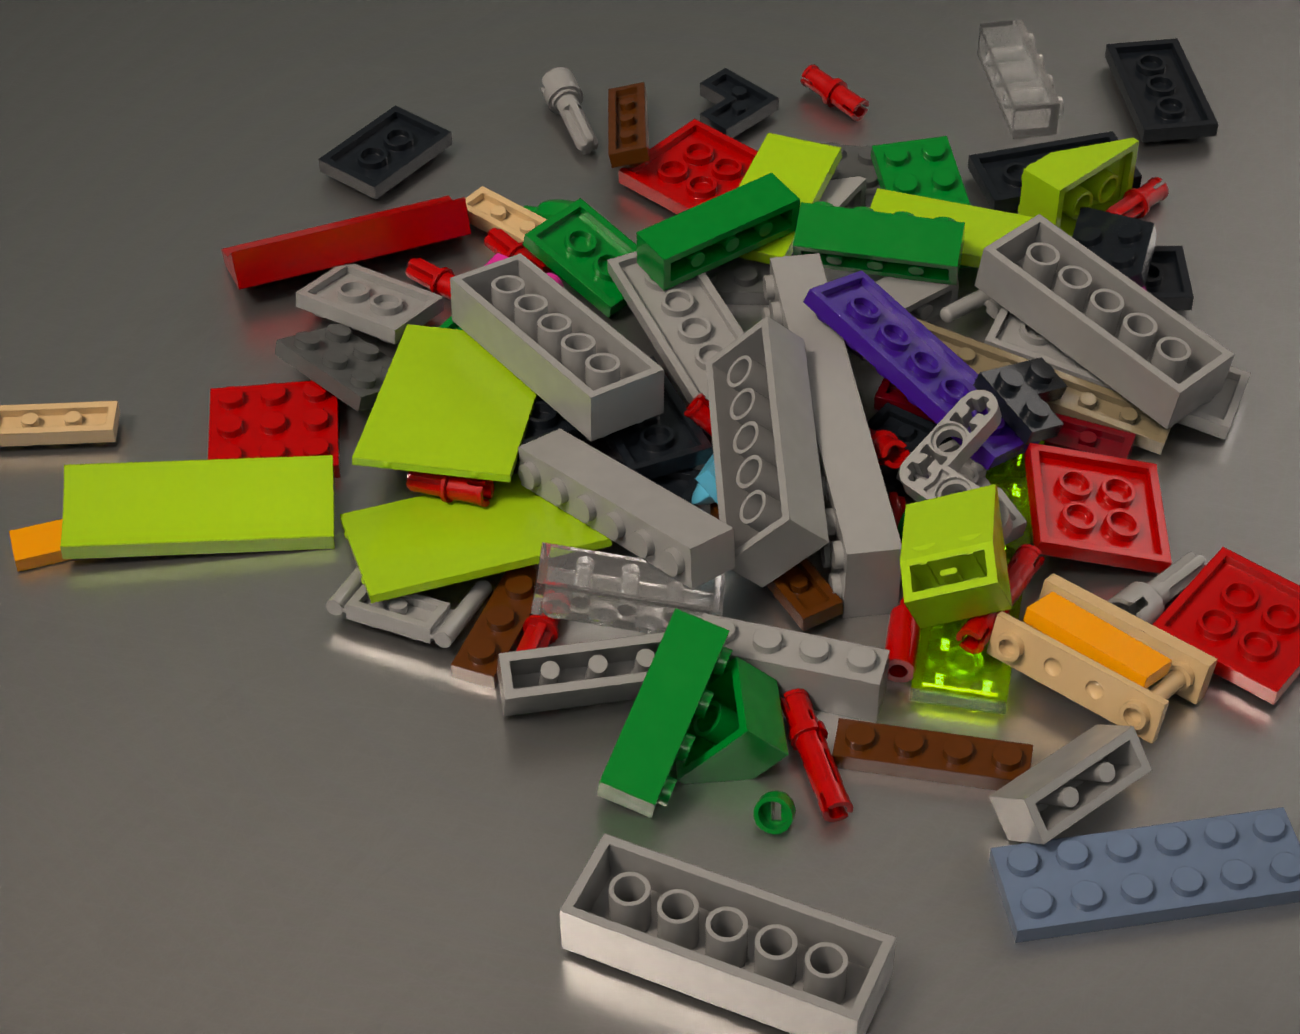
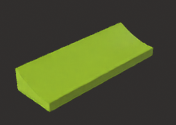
M333 455L64 465L63 521L60 545L62 558L87 559L335 549Z

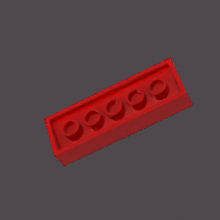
M448 195L221 250L224 263L240 290L471 234L465 197L453 200Z

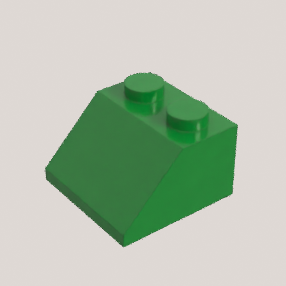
M737 656L728 662L722 677L716 674L712 675L707 690L715 693L704 720L696 716L694 717L688 732L696 735L686 762L683 763L678 760L675 762L677 780L683 784L751 780L789 755L776 679Z

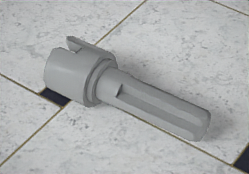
M563 67L554 68L546 72L542 77L544 87L540 88L548 107L551 112L561 115L577 149L581 150L584 155L590 154L591 150L597 149L598 140L582 110L583 93L571 70Z
M1189 552L1148 583L1135 581L1110 598L1108 602L1153 624L1164 612V605L1180 594L1205 567L1204 562H1206V559L1202 554L1197 556L1193 552Z

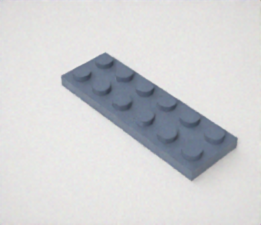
M1284 807L1051 839L1044 845L1022 843L990 849L989 862L1015 943L1300 902V843Z

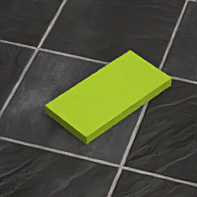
M768 133L739 187L769 173H773L800 198V205L801 202L812 204L820 201L842 158L841 147ZM795 232L740 256V258L770 264V258L791 256Z
M877 188L870 206L876 212L893 214L904 211L916 217L934 219L943 216L952 218L957 222H964V246L960 265L979 268L985 247L1033 218L1021 214Z

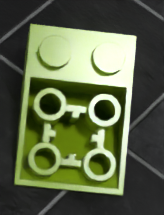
M996 484L906 504L900 555L904 604L920 629L1013 609Z

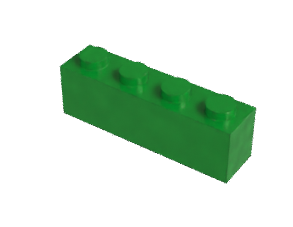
M769 173L636 232L637 264L663 291L795 232L800 210V198L773 173Z
M817 201L812 204L801 202L793 241V255L819 253L824 269L847 272L862 270L866 274L957 286L964 246L965 223L943 216L934 219L916 217L904 211L892 214L876 212L864 206L852 209L836 207L823 201Z
M675 608L599 781L597 796L649 818H652L657 804L667 807L677 783V779L670 777V773L676 760L683 763L686 762L696 735L688 731L695 716L704 720L715 693L707 690L708 684L713 674L722 677L733 650L725 647L730 630Z

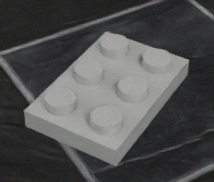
M349 263L334 267L297 291L296 307L309 311L317 317L327 318L343 324L351 330H358L377 337L383 342L397 344L401 340L407 324L422 326L444 311V297L360 265Z

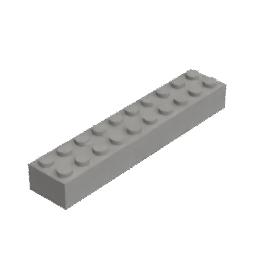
M819 253L770 258V275H763L764 298L769 300V307L762 308V319L769 316L804 339L829 537V543L820 548L823 568L830 567L832 572L828 575V584L831 586L833 593H836L843 601V619L890 614L891 610L898 606L900 555L902 546L844 339L829 325L820 321L816 313L803 302L809 289L827 283Z

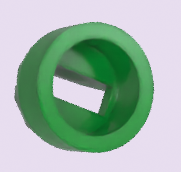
M777 790L762 795L753 811V817L757 826L769 834L785 832L791 826L796 814L793 799L787 793ZM775 802L781 804V820H773Z

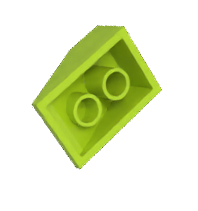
M1127 138L1050 152L1036 162L1029 164L1024 168L1021 177L1022 188L1018 214L1031 217L1040 214L1072 237L1081 207L1106 211L1109 207L1123 199L1126 191L1132 189L1139 140Z

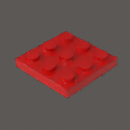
M693 119L650 148V161H645L634 168L622 167L619 169V183L673 213L679 214L738 188L758 151L697 119Z
M310 380L210 389L208 460L333 455L334 478H341L339 398Z
M1029 443L1024 458L1033 544L1040 549L1041 555L1158 574L1171 566L1172 560L1157 464Z
M1225 547L1218 551L1152 624L1217 658L1214 674L1272 705L1279 700L1300 674V585Z

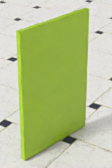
M407 324L352 456V465L510 483L519 456L518 447L521 446L522 440L525 438L529 419L532 416L534 403L537 401L538 395L464 330Z
M518 473L512 475L510 483L493 481L494 494L492 499H488L490 504L487 507L453 500L451 503H445L439 496L425 494L339 514L345 532L344 536L348 540L361 575V582L366 588L371 603L612 546V540L522 486Z

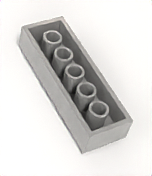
M1038 214L983 249L974 286L1164 428L1169 429L1222 390L1235 355L1042 215Z
M521 253L450 278L452 321L590 441L606 437L611 433L641 423L664 412V369Z
M769 316L763 318L706 362L719 520L734 528L735 568L732 571L762 588L829 543L804 339Z
M605 833L559 910L561 945L563 949L791 1034H866L893 974L895 936Z

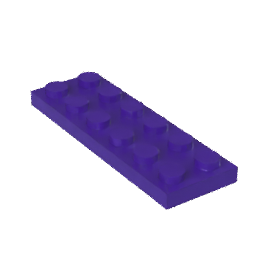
M860 270L809 289L803 302L816 313L817 318L838 333L851 349L861 354L876 368L879 375L895 385L911 404L920 408L936 424L946 416L963 396L977 390L973 384L979 374L864 271ZM986 408L982 412L974 410L971 413L973 417L978 413L983 414L985 416L986 414H988V411ZM1001 417V423L997 429L971 456V459L989 470L1024 453L1029 444L1025 445ZM969 426V427L967 428V430H968L969 433H971L972 431H971V428H970V426ZM951 437L961 446L963 441L961 438Z

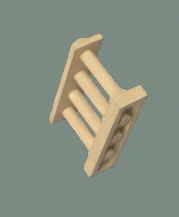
M1054 573L1044 580L1039 599L1053 591L1172 660L1168 674L1155 682L1156 684L1148 690L1003 611L997 614L987 654L1116 725L1134 726L1137 736L1151 744L1157 740L1170 702L1168 699L1172 695L1177 694L1195 705L1205 697L1218 660Z

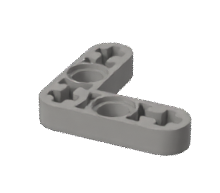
M974 390L963 396L903 461L900 466L899 476L905 492L911 498L919 502L945 496L953 491H967L980 488V486L959 474L958 470L1001 423V411L996 397L991 392ZM987 408L988 414H986L985 416L980 413L976 414L974 417L972 416V411L977 410L979 412H982ZM969 426H970L971 431H972L971 433H969L968 430H967V428H968ZM948 437H958L963 440L960 448L953 452H943L939 449V445ZM930 456L934 458V461L932 463L929 458ZM916 473L919 475L929 473L930 477L928 479L918 478L914 481L913 475ZM999 499L1003 537L1006 540L1012 532L1013 523L1007 506Z

